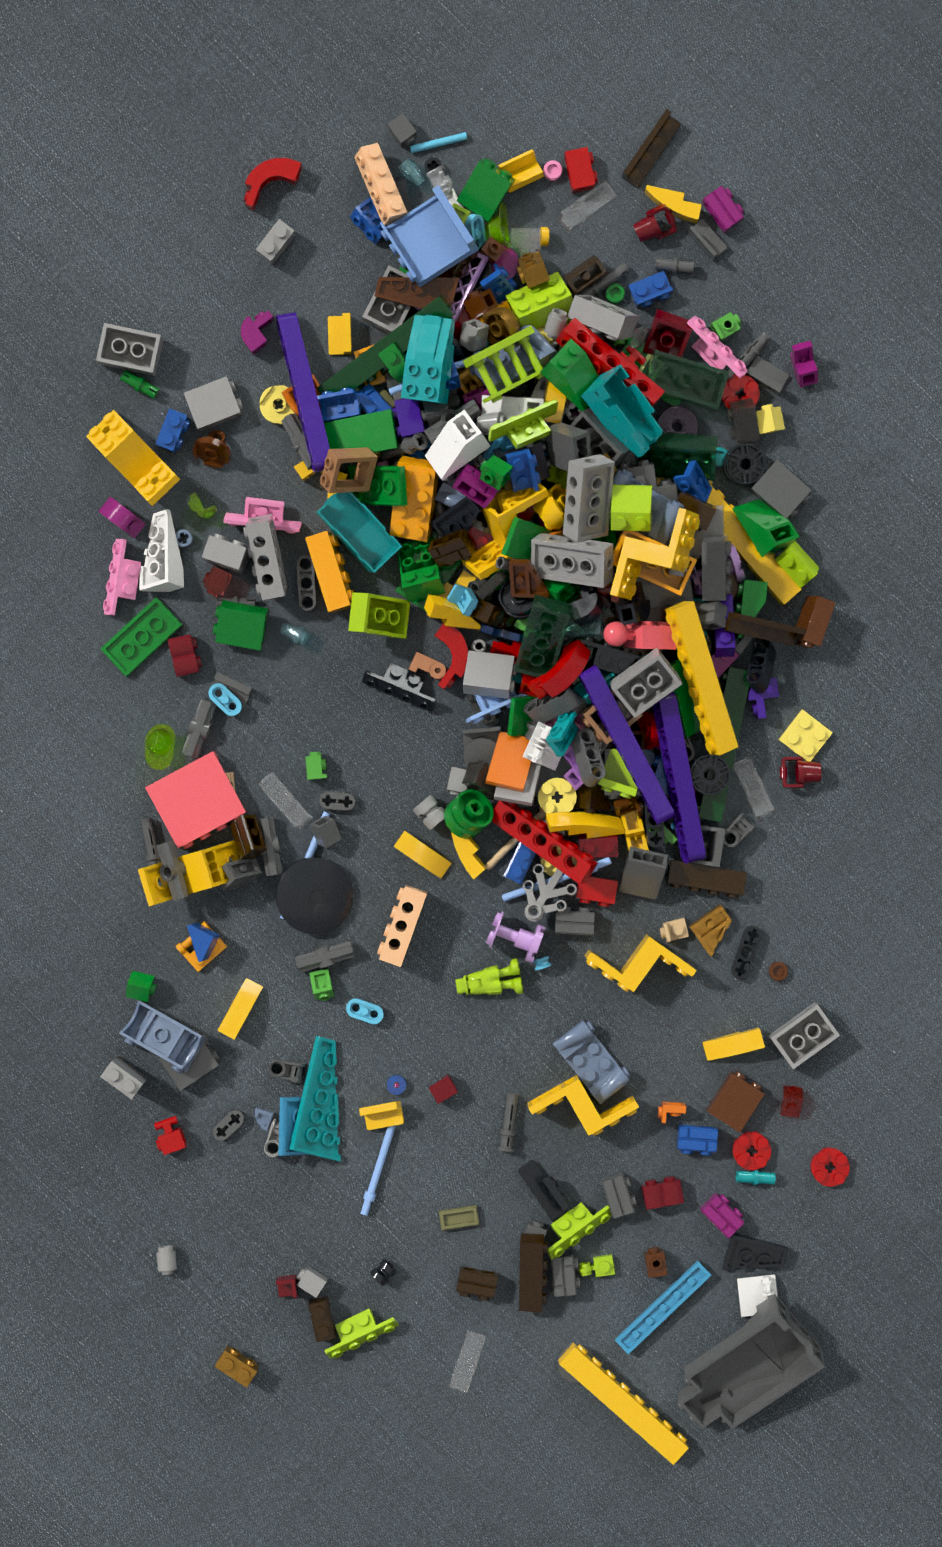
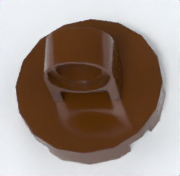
M214 430L209 433L208 437L198 438L193 446L194 457L197 460L199 457L204 461L203 464L212 468H222L224 464H228L231 458V450L226 445L224 432Z

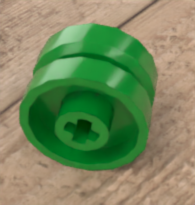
M473 789L464 790L457 795L444 811L446 826L453 834L464 839L473 838L478 835L493 819L491 802L480 791Z

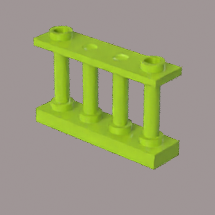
M532 325L463 360L466 368L471 365L474 368L477 367L491 395L483 399L484 403L490 400L492 403H495L503 398L501 394L534 377L537 380L544 377L540 373L543 368L529 342V335L535 332ZM516 342L522 344L536 371L529 376L514 350V343ZM502 349L508 353L521 379L514 384L499 358V351ZM487 357L489 360L492 359L506 387L499 392L483 364L485 363L484 359Z

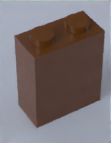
M806 596L796 627L806 629L805 635L797 633L796 645L812 649L814 646H821L836 602L820 596Z
M730 1071L706 1108V1111L740 1133L765 1094L761 1091L762 1087L757 1083L752 1082L750 1084L745 1081L746 1076L736 1071L734 1074Z

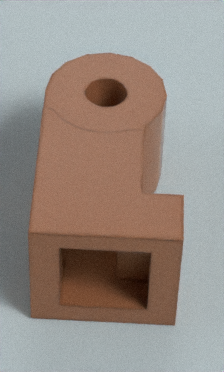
M416 652L408 669L416 673L417 668L429 673L434 679H441L446 673V668L442 663Z

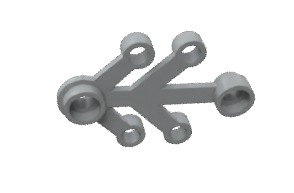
M535 864L533 872L536 875L540 891L537 901L533 893L534 883L531 880H526L522 885L528 900L525 916L532 922L541 920L546 913L554 911L564 912L567 909V904L563 900H558L556 904L543 906L547 899L563 895L574 896L577 893V887L574 884L554 889L563 875V872L559 869H556L546 885L543 865ZM536 867H541L542 872L536 873ZM531 883V889H526L525 884ZM574 887L575 891L573 893H569L568 888ZM559 903H564L563 909L557 908ZM533 909L538 910V914L535 916L531 915Z

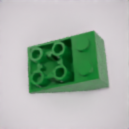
M759 499L732 508L761 557L786 549L800 537L788 519Z
M434 535L430 536L427 542L414 540L401 544L402 547L398 550L402 589L408 602L427 598L428 594L439 595L446 593L442 569L437 566L434 558L428 552L431 541L435 540Z
M744 580L739 584L736 593L739 603L735 605L734 612L756 617L766 602L768 582ZM735 633V641H738L743 634Z

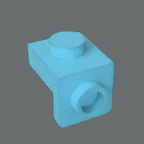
M455 584L447 597L449 602L458 605L460 611L465 616L469 617L477 607L478 599L471 588Z

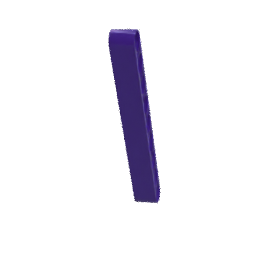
M296 312L276 315L277 328L312 470L314 473L322 472L330 447Z
M594 665L581 672L578 677L653 819L660 825L674 817L673 808L600 670Z
M672 691L652 707L671 807L675 813L673 818L680 855L683 862L687 864L705 859L706 851L677 698Z

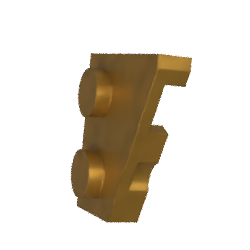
M719 904L689 927L711 957L718 942L722 940L724 931L728 929L732 920L722 905Z

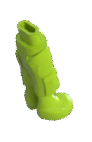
M512 959L510 965L499 969L497 965L486 967L482 971L455 979L457 993H466V995L502 994L503 989H513L517 994H523L521 977L505 981L500 980L501 977L521 975L518 959Z

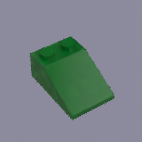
M570 339L540 373L578 409L584 411L588 408V404L581 395L599 375L586 352Z

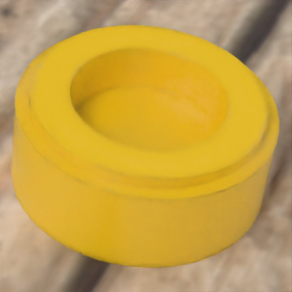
M540 227L539 245L541 247L549 245L548 227Z

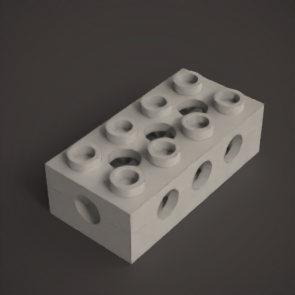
M598 454L570 460L568 463L563 535L577 543L608 536L614 461Z
M267 514L251 517L243 529L245 539H249L250 546H248L249 557H253L254 565H252L253 576H257L258 584H256L257 594L261 595L262 600L283 597L287 592L288 585L273 515ZM262 555L267 556L269 559L263 558Z
M540 533L531 540V563L541 579L604 588L613 581V543L594 540L577 543L566 536Z

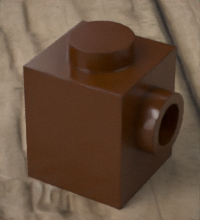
M490 288L483 292L476 290L470 293V298L463 302L471 319L486 314L488 311L499 306Z
M651 1247L648 1248V1251H644L648 1278L668 1275L663 1249Z

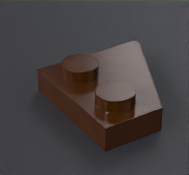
M510 559L511 597L549 598L550 593L530 559Z

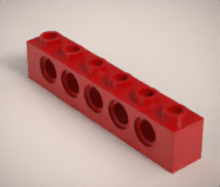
M576 318L562 330L556 339V342L562 347L570 339L586 352L599 376L621 364L629 375L628 378L623 380L625 385L629 387L635 383L652 407L665 392Z
M498 801L493 810L492 822L578 884L587 882L598 864L593 860L594 857L580 851L575 843L566 841L558 831L550 832L547 823L535 819L530 811L521 809L517 806V803ZM512 813H513V814L515 815V817H516V821H515V822H513L512 819H511V814H512ZM527 824L531 827L530 833L526 830ZM542 835L546 837L545 844L541 840ZM557 846L562 850L561 855L556 850ZM572 857H575L577 860L576 866L572 863Z

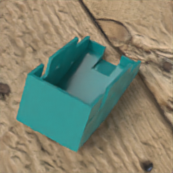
M432 315L414 316L405 358L401 398L442 404L448 403L449 389L446 388V382L451 378L455 346L452 345L455 327L454 319Z
M620 364L601 374L581 397L603 426L639 458L650 449L649 445L657 442V439L663 434V430L651 415V413L655 412L654 408L637 385L634 383L627 387L623 382L629 375Z
M352 492L331 495L316 512L369 573H375L402 547L392 535L387 533L386 528Z

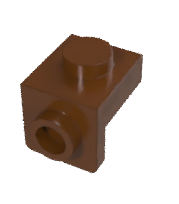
M491 236L479 247V252L494 263L505 250V247Z
M631 796V799L621 797L613 802L617 817L635 811L638 819L642 818L644 807L641 800L637 801L636 796Z

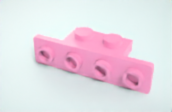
M694 316L687 322L700 336L691 347L717 374L727 365L739 378L747 373L748 369L744 362L732 354V350L719 340L716 333L711 332L706 327L705 322L701 318Z
M246 497L244 515L226 513L224 517V523H228L230 526H245L251 517L272 514L276 531L284 530L291 534L300 532L302 522L283 520L285 502Z
M116 539L112 546L113 559L109 565L110 578L106 584L107 597L103 603L105 615H115L118 597L131 600L136 599L141 562L124 559L126 539Z

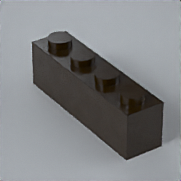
M670 859L666 882L671 883L670 887L681 889L682 885L690 886L689 890L700 892L702 888L708 889L710 894L719 895L720 892H726L728 897L738 898L739 895H744L747 872L694 863L686 864L683 861Z
M521 1233L519 1311L542 1312L543 1305L547 1303V1293H543V1288H547V1276H544V1271H547L548 1259H544V1254L548 1253V1242H544V1234Z

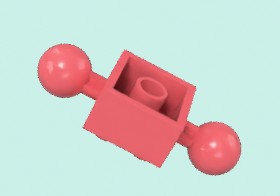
M615 621L609 623L604 629V639L611 646L623 645L624 648L676 650V644L672 640V631L667 622L641 621L624 625L621 622Z

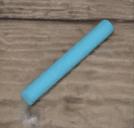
M464 132L411 145V154L467 140V135Z

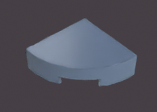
M256 1107V1121L263 1130L268 1132L274 1112Z

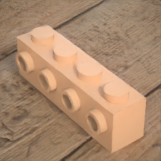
M375 143L361 147L354 158L380 220L384 226L390 225L406 215L407 210L379 144Z

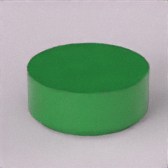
M612 284L607 288L606 299L610 303L618 304L624 299L625 290L621 285Z

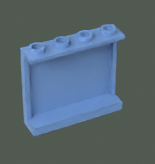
M439 185L432 189L435 194L434 197L387 227L384 226L382 221L380 222L383 228L380 231L386 242L388 240L391 241L392 244L389 247L394 255H400V258H398L399 263L403 269L408 268L407 276L412 283L416 281L419 287L479 250L474 239Z

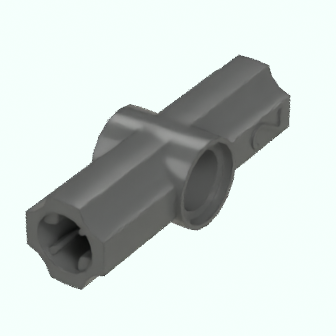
M471 400L457 410L450 409L445 411L440 421L423 431L429 442L433 444L447 422L463 410L467 412L471 419L482 414L476 402Z
M296 413L289 414L281 421L282 425L288 433L296 453H299L307 469L311 470L312 466L301 422Z
M203 699L200 700L195 717L192 718L188 728V737L182 750L183 754L198 759L203 742L207 739L211 728L210 723L217 706L216 704Z
M274 817L257 819L267 848L261 854L264 859L266 876L282 874L281 848L279 837L276 835Z
M173 841L156 845L162 863L160 875L163 880L168 882L173 901L188 897L189 893L183 877L186 873V867L182 861L178 860Z
M346 941L333 946L328 945L317 948L313 952L296 956L295 959L300 973L318 967L324 968L334 965L338 961L355 957L351 941Z

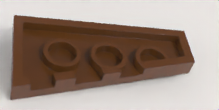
M379 277L374 297L423 309L437 297L443 295L452 307L459 278L436 277L419 287L416 281L412 283L409 277Z

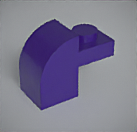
M770 678L769 687L763 693H755L751 687L749 688L746 701L754 700L752 714L753 716L756 715V719L766 718L764 699L779 697L777 678Z

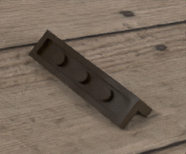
M668 109L665 110L622 174V178L636 188L639 187L681 126L680 122L670 116L671 111Z
M730 611L724 629L725 631L794 646L797 633L805 635L806 629Z

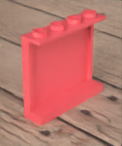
M215 751L145 787L177 848L183 847L184 850L194 845V840L198 838L201 841L211 836L210 832L214 829H217L219 832L228 827L227 823L229 821H236L240 815H244L247 812L222 768Z

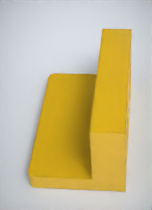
M533 149L498 165L499 169L509 171L512 177L516 179L509 193L544 177Z
M342 313V316L328 317L329 355H352L350 313Z
M401 1101L359 1108L360 1116L365 1115L367 1130L404 1124Z

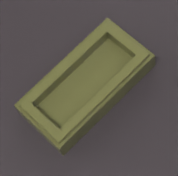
M477 1205L439 1210L441 1231L479 1225Z

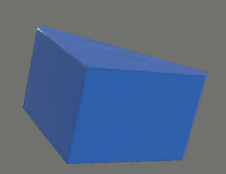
M197 922L187 925L198 962L209 959L220 935Z

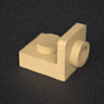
M685 918L663 922L662 928H659L661 938L666 939L667 943L689 937Z

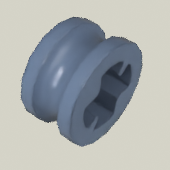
M179 530L176 533L177 543L180 547L185 548L191 545L193 537L189 531ZM183 533L185 536L187 534L189 536V538H187V543L183 544V542H179L181 534Z

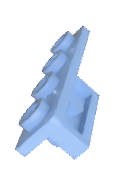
M515 690L510 692L509 699L474 695L482 712L467 718L466 722L473 721L474 724L484 720L483 716L488 713L490 716L501 712L500 708L504 706L507 709L510 708L511 698L529 695L522 693L517 695Z

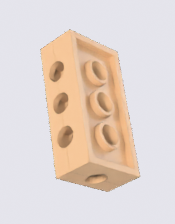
M405 885V888H400L397 900H400L398 906L394 905L390 918H393L392 924H387L383 935L387 937L385 943L381 941L377 952L380 955L379 960L401 967L427 895L426 891L409 885ZM410 902L413 905V910L405 911L403 904ZM403 920L406 922L407 927L399 929L396 923ZM398 939L400 946H391L390 940Z

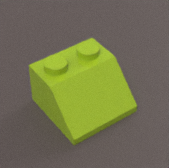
M613 484L611 530L650 531L652 525V485Z

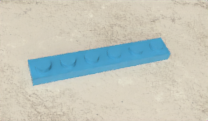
M697 1260L615 1338V1341L629 1354L711 1276V1273Z

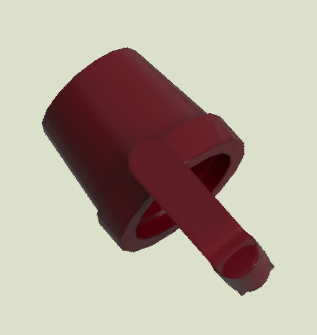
M665 204L647 211L646 217L633 224L640 242L655 237L659 240L677 230L674 215ZM662 210L665 211V217L672 226L661 232L654 214Z
M784 757L781 760L779 771L783 788H804L805 783L821 781L820 762L803 761V757ZM786 761H796L795 776L797 784H787Z

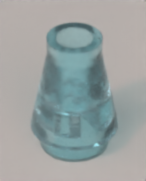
M410 158L398 167L401 171L400 174L415 184L416 187L426 180L415 161H412Z
M286 623L280 629L281 634L298 646L300 644L304 646L310 635L306 628Z

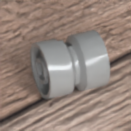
M431 794L412 810L418 818L424 819L423 823L429 830L444 819L445 811L442 807L437 806L438 802Z

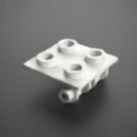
M538 721L522 757L556 770L561 757H557L545 741L553 727Z
M775 1274L737 1279L741 1317L753 1316L757 1312V1305L773 1294L777 1296Z

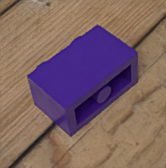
M410 399L394 401L396 408H392L394 419L399 421V426H396L398 437L404 439L406 437H413L414 434L419 432L424 434L425 427L419 401Z

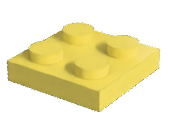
M801 709L778 740L797 755L803 757L805 761L811 762L833 732Z

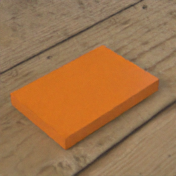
M500 731L487 774L486 784L523 792L532 761L522 756L530 740L523 736H509L506 732Z

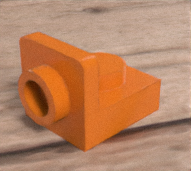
M662 1102L661 1107H658L657 1117L661 1118V1123L666 1124L667 1112L671 1116H681V1113L686 1114L685 1103Z

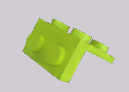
M793 542L775 559L800 588L818 574V565L797 542Z
M611 749L605 764L606 774L599 781L598 785L602 786L601 790L610 793L616 790L620 792V796L631 799V796H636L638 788L618 751Z

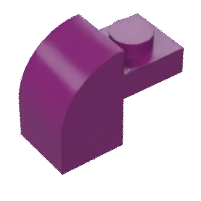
M269 310L267 312L262 311L256 315L255 321H252L247 316L242 323V339L253 355L268 344L260 330L274 320Z
M811 341L792 345V353H790L791 362L799 387L818 383V369L813 359V345Z
M109 497L98 511L134 539L146 524L112 497Z

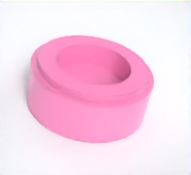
M552 160L545 164L543 174L547 180L556 181L562 175L563 170L559 162Z

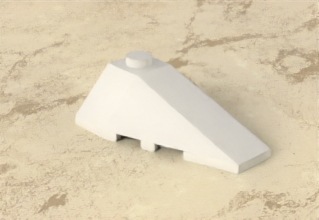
M169 509L154 513L148 534L150 542L148 549L144 551L146 559L144 566H141L139 572L140 591L171 592L184 588V569L171 512Z

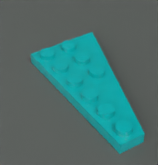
M316 1036L289 1149L341 1162V1155L338 1154L340 1137H338L337 1130L339 1125L338 1094H336V1084L338 1083L335 1076V1065L337 1064L336 1041Z

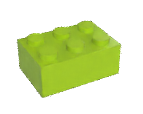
M558 272L549 275V281L531 288L525 286L505 295L511 311L518 318L520 328L524 325H533L536 329L545 326L548 315L554 308L564 310L568 315L573 297Z
M353 592L348 631L406 639L410 602L382 595Z

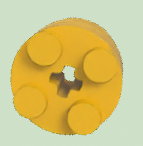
M561 484L551 487L547 490L549 496L533 505L534 511L539 514L545 527L550 531L553 529L560 530L564 526L566 489L561 488Z

